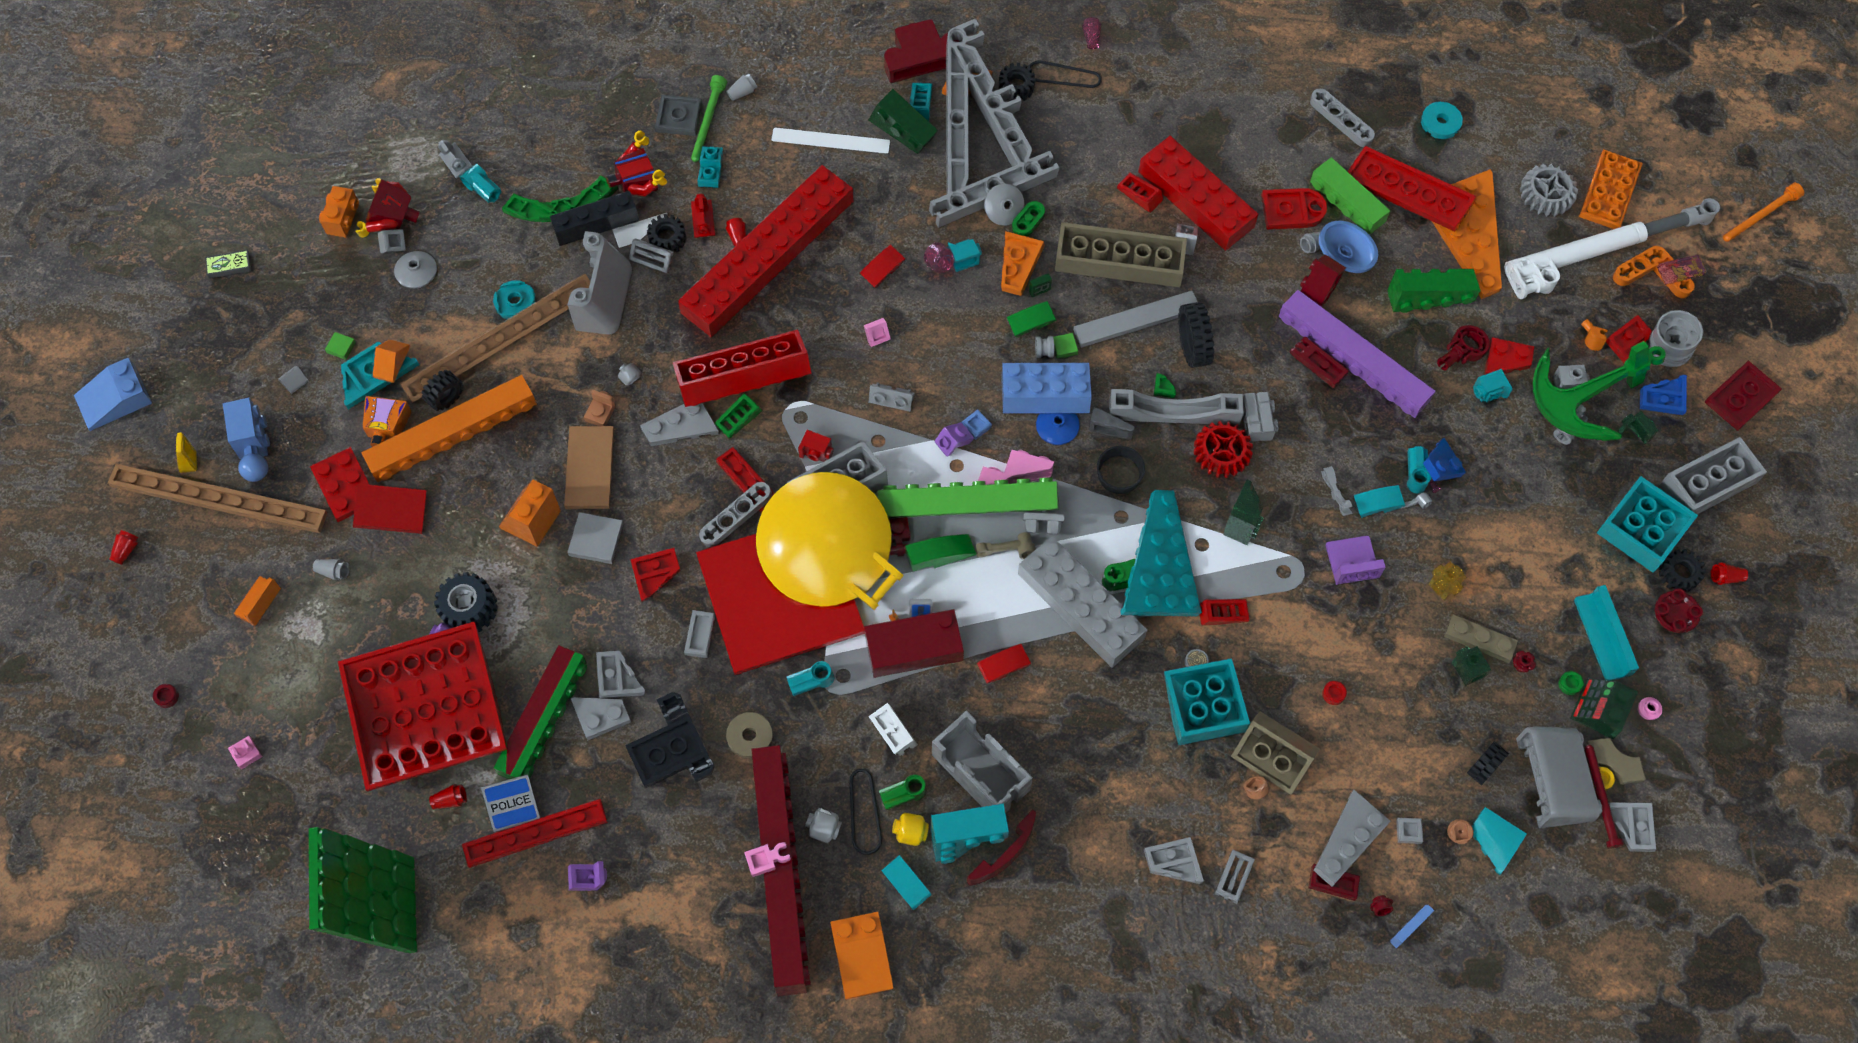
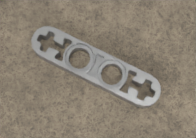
M1325 89L1314 90L1310 99L1313 108L1360 147H1368L1372 144L1375 135L1372 128ZM1330 109H1338L1340 114L1334 115L1330 112ZM1351 121L1355 126L1347 127L1344 122Z
M757 482L700 530L699 537L706 547H714L722 542L768 503L772 497L770 487L764 482ZM757 491H764L766 495L764 497L758 496ZM750 496H752V498L755 499V501H756V504H755V505L753 504L752 500L749 498ZM744 502L749 503L750 509L747 512L742 513L739 511L740 504ZM725 517H732L733 523L729 527H723L721 524L722 520ZM716 525H718L719 528H720V530L723 531L722 533H720V532L716 529V527H715ZM706 534H713L714 539H707Z

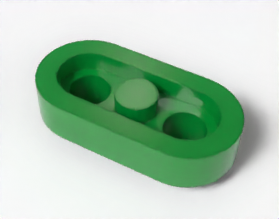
M1037 201L1027 203L1013 220V233L1028 237L1044 219V205Z

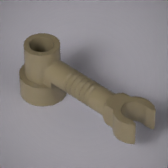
M1023 532L1017 536L1018 540L995 544L978 543L976 544V554L978 558H982L995 552L1017 549L1019 557L1025 559L1036 550V547L1032 543L1030 533Z

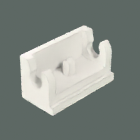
M888 703L869 716L895 755H904V750L918 745Z

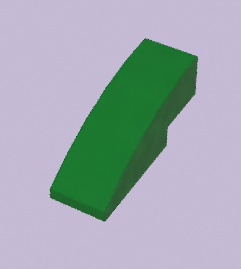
M969 534L937 537L905 545V552L913 572L933 566L935 569L976 555Z

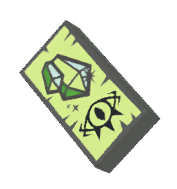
M248 250L205 257L206 272L209 279L251 271V260Z

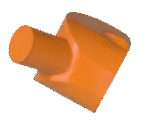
M1586 319L1581 324L1588 332L1585 344L1591 350L1600 351L1607 340L1605 333L1608 330L1594 326Z

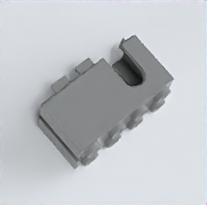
M965 711L932 741V756L982 807L1004 803L1005 813H1007L1013 800L1017 803L1031 790L1033 777L991 734L985 735V740L979 735L976 730V719L968 711Z

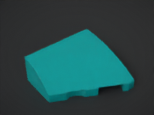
M1486 807L1482 809L1472 824L1474 840L1480 843L1482 852L1485 856L1488 855L1496 867L1494 869L1495 872L1501 875L1527 833Z

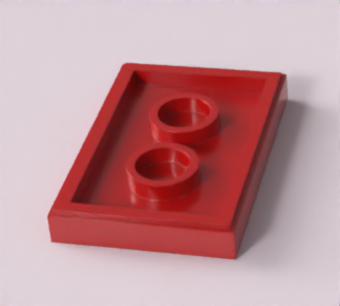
M358 484L353 528L422 534L427 490Z

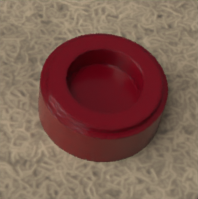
M161 684L153 692V700L161 708L172 707L179 698L177 689L171 684Z

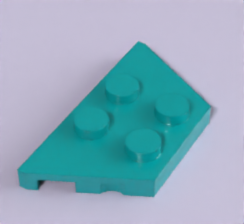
M376 342L341 364L342 383L345 392L344 404L348 410L365 400L366 396L373 395L391 383L373 377L375 348L382 344L380 342ZM406 356L396 380L419 366L418 360L414 357L411 359Z

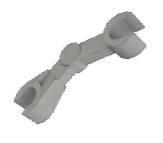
M1333 467L1323 468L1324 471H1321L1322 477L1332 491L1333 500H1336L1339 504L1341 514L1343 516L1353 514L1349 507H1353L1351 501L1345 500L1336 486L1337 482Z

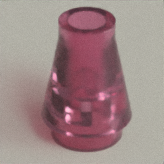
M1087 18L1082 25L1088 49H1097L1099 47L1102 24L1098 18Z

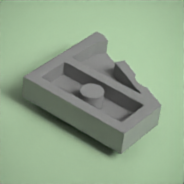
M1191 837L1144 849L1150 873L1196 884L1204 882Z

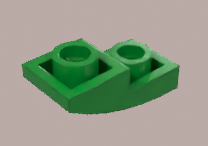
M1048 301L1028 307L1007 317L1015 337H1019L1035 328L1039 330L1057 321Z

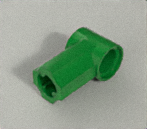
M911 775L902 782L879 790V793L887 811L912 800H921L926 795L927 790L925 781L921 776ZM913 783H919L922 786L918 792H911L909 787Z

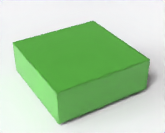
M335 332L325 351L328 354L346 360L356 341L354 338Z
M1073 333L1053 337L1057 359L1078 355Z

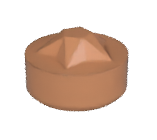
M1261 776L1252 777L1244 784L1245 792L1251 799H1261L1269 792L1267 780Z
M1456 819L1449 824L1447 833L1453 842L1465 844L1472 839L1473 828L1467 821Z

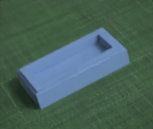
M1425 905L1391 939L1390 943L1395 948L1400 946L1434 910L1429 905Z

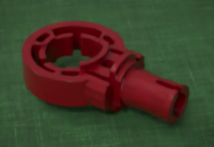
M1472 325L1458 328L1451 342L1446 347L1449 352L1437 360L1438 366L1440 367L1445 363L1446 365L1441 369L1447 370L1454 363L1460 362L1461 359H1463L1461 361L1462 364L1482 359L1490 347L1487 334L1482 329ZM1466 334L1468 338L1470 337L1478 343V349H1474L1464 342L1463 338Z

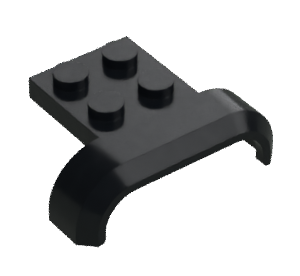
M671 692L656 699L667 726L625 745L644 787L652 786L687 768L695 783L711 776L715 768L714 763H712L681 695Z

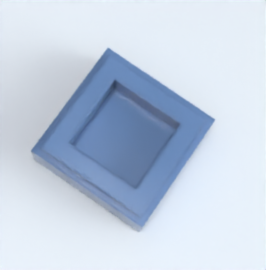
M978 409L961 422L967 427L975 440L992 428V424Z

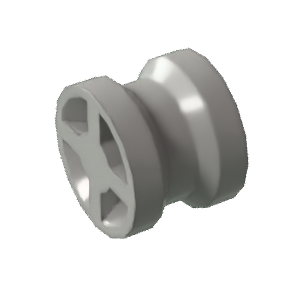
M1048 336L1047 339L1035 337L1036 358H1041L1042 356L1054 358L1053 336Z

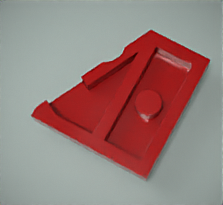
M1492 337L1484 375L1502 369L1504 374L1514 370L1529 369L1532 365L1534 346Z

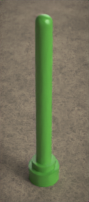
M719 75L712 76L710 82L712 92L691 156L693 162H698L700 159L702 146L705 143L719 94L726 89L727 80Z

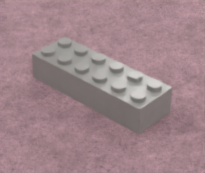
M1053 536L1019 563L1018 575L1111 668L1145 640L1147 629L1133 615H1121L1120 611L1123 605Z

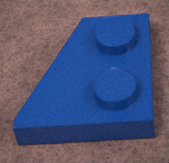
M1680 375L1677 379L1670 381L1666 379L1658 384H1649L1641 388L1640 409L1676 415H1684L1686 413L1687 375Z

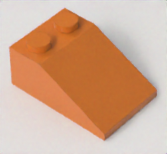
M874 912L831 921L845 999L893 990L879 913Z

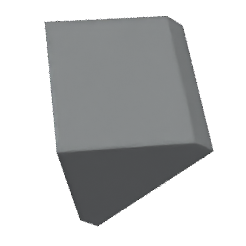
M294 366L278 378L280 383L291 394L309 382L297 366Z

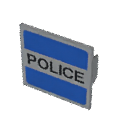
M528 774L481 787L494 832L540 818Z

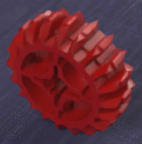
M1220 420L1216 426L1211 422L1209 428L1204 426L1202 431L1197 434L1193 453L1197 456L1196 463H1202L1201 470L1208 468V475L1215 472L1217 478L1220 474L1227 478L1229 473H1231L1235 477L1238 471L1242 473L1245 466L1249 465L1250 459L1253 456L1251 451L1253 444L1249 443L1251 440L1250 436H1245V429L1238 430V424L1232 427L1230 426V421L1223 425ZM1207 443L1211 445V448L1213 450L1211 455L1207 450ZM1235 444L1238 446L1240 451L1239 457L1235 454L1236 451L1233 449Z

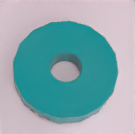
M1441 101L1428 105L1421 116V125L1427 133L1428 131L1432 137L1438 139H1448L1455 136L1459 132L1463 121L1461 112L1454 105ZM1437 118H1443L1446 120V123L1438 122Z
M512 280L503 283L500 289L495 292L493 303L497 313L502 318L508 319L534 304L537 298L530 285L520 280ZM513 297L520 298L517 303H510L509 301Z

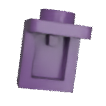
M960 422L944 427L935 439V443L945 456L948 457L951 456L956 448L970 444L974 437L967 427Z
M597 861L595 864H571L568 866L569 891H597L606 882L607 871L603 866V861Z

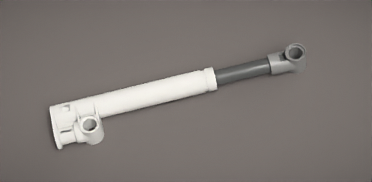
M1707 198L1701 204L1683 209L1681 213L1645 224L1636 222L1517 258L1505 263V274L1519 299H1524L1527 294L1533 292L1549 294L1560 279V273L1557 268L1645 242L1649 236L1678 227H1691L1697 224L1708 225L1719 212L1720 205L1716 200Z

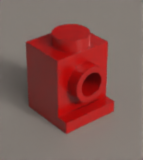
M806 430L798 447L799 457L804 458L806 455L813 461L825 462L832 457L834 452L831 438Z

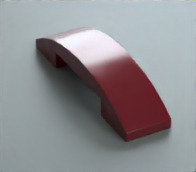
M1033 809L1016 827V833L1020 837L992 866L983 860L967 877V883L970 886L980 884L1000 874L1020 855L1034 827L1036 812Z

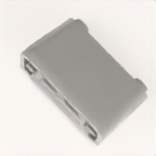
M585 231L583 246L590 253L589 263L590 267H594L589 288H577L571 292L568 308L576 331L613 334L620 327L632 267L629 260L601 234Z
M1544 726L1525 728L1516 740L1519 750L1526 749L1524 755L1529 757L1540 798L1537 801V806L1541 807L1542 815L1536 817L1538 827L1547 828L1594 822L1597 820L1599 814L1602 813V804L1596 797L1583 748V734L1576 728Z

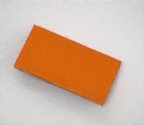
M1603 149L1579 217L1612 229L1620 228L1643 163Z

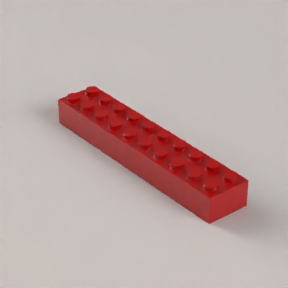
M821 165L678 300L680 313L712 338L854 202L853 188Z

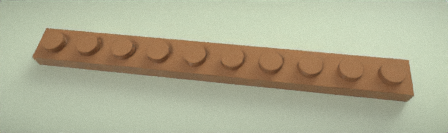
M582 274L400 383L401 387L412 403L422 397V390H425L423 388L424 385H428L427 381L429 379L432 380L434 374L438 375L439 371L450 370L455 376H458L568 310L571 292L577 288H589V278L586 274Z
M120 464L115 465L108 481L109 486L113 488L321 533L328 515L326 510Z

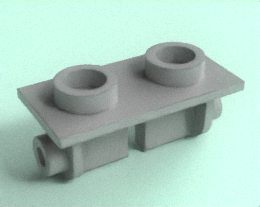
M446 140L439 142L438 148L441 151L439 156L456 179L472 167V164L455 142L453 144Z
M877 382V384L870 385L868 403L910 412L915 393L911 392V389L906 390L897 387L896 390H893L892 386Z

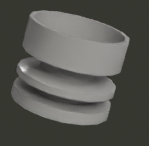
M1681 310L1669 311L1658 320L1647 345L1649 349L1659 346L1665 350V360L1661 365L1668 367L1681 366L1689 361L1702 340V324L1697 317L1689 312Z

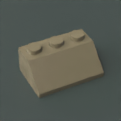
M1259 711L1231 757L1292 795L1320 748Z

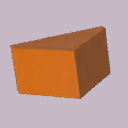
M389 339L376 346L373 377L394 383L410 345Z

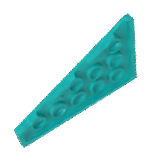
M1154 490L1150 495L1149 507L1146 510L1145 515L1147 517L1140 533L1139 547L1136 549V559L1134 566L1131 568L1128 588L1124 595L1126 596L1124 606L1120 611L1121 615L1197 617L1202 611L1175 492L1172 490Z

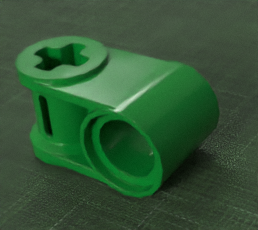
M1135 559L1108 565L1101 580L1102 585L1108 591L1128 588V580Z

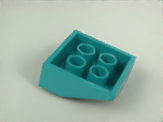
M1640 476L1597 531V534L1654 573L1698 515Z
M1232 658L1164 671L1172 723L1178 745L1247 731L1250 721Z
M1004 803L931 815V838L935 862L941 861L942 864L952 863L956 858H960L972 848L979 846L980 842L990 841L991 844H996L1008 838L1009 830Z

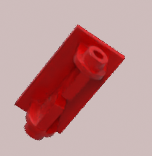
M697 194L694 199L695 201H691L694 238L715 236L712 199L707 200L704 194Z

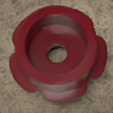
M1519 651L1515 654L1516 657L1513 658V665L1517 671L1525 673L1535 668L1536 662L1532 653Z
M1385 895L1375 897L1370 905L1371 911H1374L1375 916L1378 917L1388 915L1394 910L1392 906L1393 900L1386 898Z

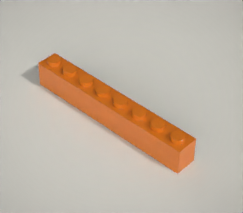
M520 375L361 453L378 483L390 479L400 471L410 469L414 464L429 460L433 455L441 451L451 449L453 445L459 442L470 440L474 435L482 431H488L502 421H508L521 412L529 411L537 403L524 377Z

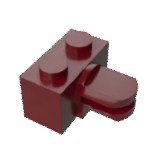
M1325 254L1320 259L1316 258L1309 267L1311 273L1309 276L1306 275L1300 284V287H1302L1300 292L1321 307L1330 298L1346 269L1345 266Z

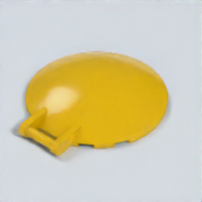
M831 472L811 473L798 477L780 488L771 497L762 511L756 533V547L760 564L772 584L784 595L797 602L813 606L830 607L859 598L875 611L879 606L878 602L897 580L900 581L904 576L888 562L892 533L888 515L882 503L868 487L851 477ZM885 571L889 572L888 578L870 598L866 593Z

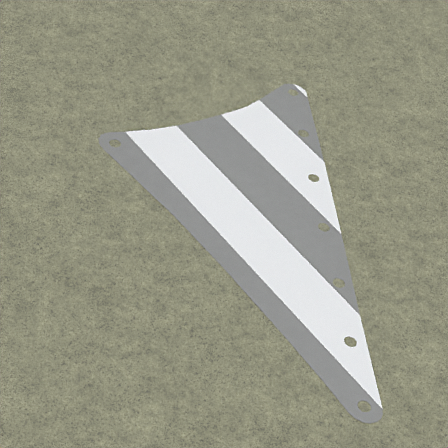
M797 401L790 404L782 414V422L798 454V447L806 430L831 438L832 447L834 448L832 457L863 441L887 470L888 486L896 485L897 489H906L905 485L919 484V488H928L930 483H941V487H950L952 482H963V486H972L973 481H978L983 466L987 468L995 467L1004 472L1007 465L1006 463L956 448L951 456L947 457L934 440L807 401ZM799 411L805 412L808 420L803 424L796 423L794 421L795 413ZM882 435L885 438V444L882 447L873 446L871 443L873 436ZM806 455L804 458H801L806 471L823 463L822 461H813ZM955 459L961 460L964 464L963 470L960 472L952 471L950 469L951 461ZM1053 479V481L1058 482L1059 510H1055V512L1046 511V514H1063L1064 522L1061 523L1058 535L1047 534L1048 522H1039L1038 533H1030L1032 543L1035 544L1037 549L1053 536L1102 585L1101 580L1108 565L1136 559L1135 553L1139 547L1138 541L1142 527L1145 525L1147 509ZM1024 511L1028 513H1041V511ZM1117 511H1125L1128 514V521L1124 524H1119L1115 521L1114 514ZM1024 512L907 517L911 541H904L902 543L906 545L937 537L969 534L976 551V544L978 543L995 544L1018 540L1017 536L1020 533L1026 532L1025 521H1023ZM1181 521L1199 603L1210 599H1240L1285 592L1295 589L1302 583L1305 576L1304 566L1296 557ZM1199 538L1206 539L1209 542L1208 550H1197L1195 548V541ZM1017 549L995 552L982 558H978L976 554L975 556L935 569L933 566L915 572L912 571L906 554L900 557L891 555L888 562L904 575L900 581L897 580L878 602L879 606L875 611L861 599H854L864 626L889 622V615L892 614L893 609L899 619L909 618L910 599H931L932 613L955 609L964 649L963 659L1018 644L1074 632L1018 575L1019 563L1024 559L1019 557ZM1281 565H1286L1291 570V575L1286 579L1280 578L1277 575L1276 570ZM885 571L866 593L870 598L888 578L890 573ZM1126 589L1109 591L1124 606ZM1134 616V617L1137 619V618H1142V617H1146V616ZM865 634L826 646L824 662L830 665L835 679L832 685L825 687V689L830 693L838 695L853 693L938 666L873 678ZM847 669L850 672L851 678L848 682L840 683L837 681L836 673L838 670ZM828 671L822 672V678L827 676Z

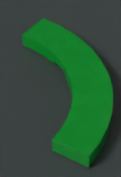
M600 175L589 187L581 191V194L572 198L566 197L552 200V202H539V200L524 198L514 193L502 207V211L522 220L551 222V215L611 197L618 189V186L609 188L606 178Z

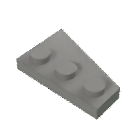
M702 403L685 407L684 404L640 425L650 446L673 443L679 439L690 437L691 439L700 438L699 436L711 434L713 436L719 434L718 429Z

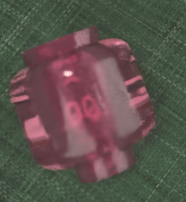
M941 242L931 244L924 253V262L936 273L949 271L955 261L951 249Z

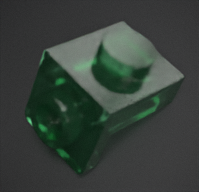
M1642 411L1634 416L1633 414L1626 416L1621 421L1623 425L1618 430L1622 434L1631 428L1644 444L1651 441L1659 431L1654 422L1648 419Z

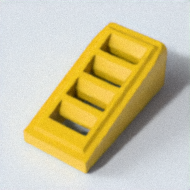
M182 432L177 433L176 455L178 470L180 473L194 472L197 470V451Z

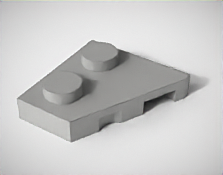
M620 651L596 652L600 699L643 696L645 694L643 686L635 678L634 672L626 664L625 658Z
M571 698L587 741L631 723L622 699Z
M1609 803L1616 830L1629 851L1655 852L1656 841L1652 803Z

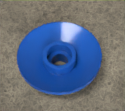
M1040 413L1037 417V432L1047 443L1053 445L1067 444L1079 432V419L1075 413ZM1055 420H1061L1062 423L1057 424Z

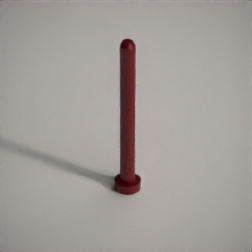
M1587 745L1584 751L1597 798L1602 804V817L1609 839L1606 842L1607 849L1622 847L1624 842L1623 839L1618 838L1594 747Z

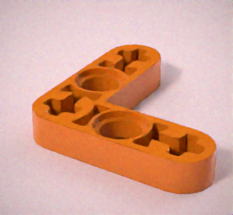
M1653 246L1619 265L1613 273V280L1617 285L1626 286L1654 271L1665 283L1658 268L1675 264L1673 267L1678 269L1677 266L1679 265L1676 264L1677 262L1663 247ZM1653 255H1654V256H1657V255H1658V256L1660 257V258L1655 257V258L1652 259L1651 262H1650V259H1651V257H1652ZM1635 263H1642L1645 266V269H1638L1635 266ZM1628 271H1630V273L1628 274L1627 277H1626V276H1623V277L1620 276V274L1624 275V274H1626ZM1686 273L1683 274V276L1688 278L1686 280L1665 283L1672 293L1679 298H1687L1695 287L1694 282Z

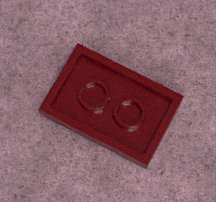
M1748 360L1714 391L1704 403L1739 431L1782 388Z

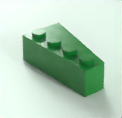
M1396 269L1387 290L1393 313H1407L1415 309L1428 310L1437 306L1449 307L1459 303L1470 304L1476 300L1481 291L1474 269H1449L1446 272H1441L1439 269H1431L1428 273H1421L1420 269H1412L1411 273H1404L1403 269Z

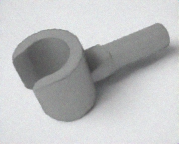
M1423 492L1415 499L1405 502L1406 506L1400 509L1418 503L1424 509L1431 505L1432 499L1427 493Z

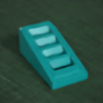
M912 83L910 105L929 121L933 84Z

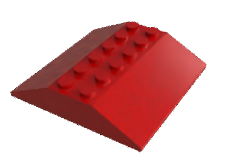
M475 621L338 661L365 790L367 792L507 750L501 713Z

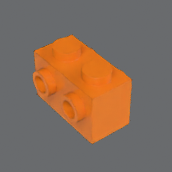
M333 186L331 192L327 194L325 208L319 215V221L326 234L347 237L359 206V200L353 189Z

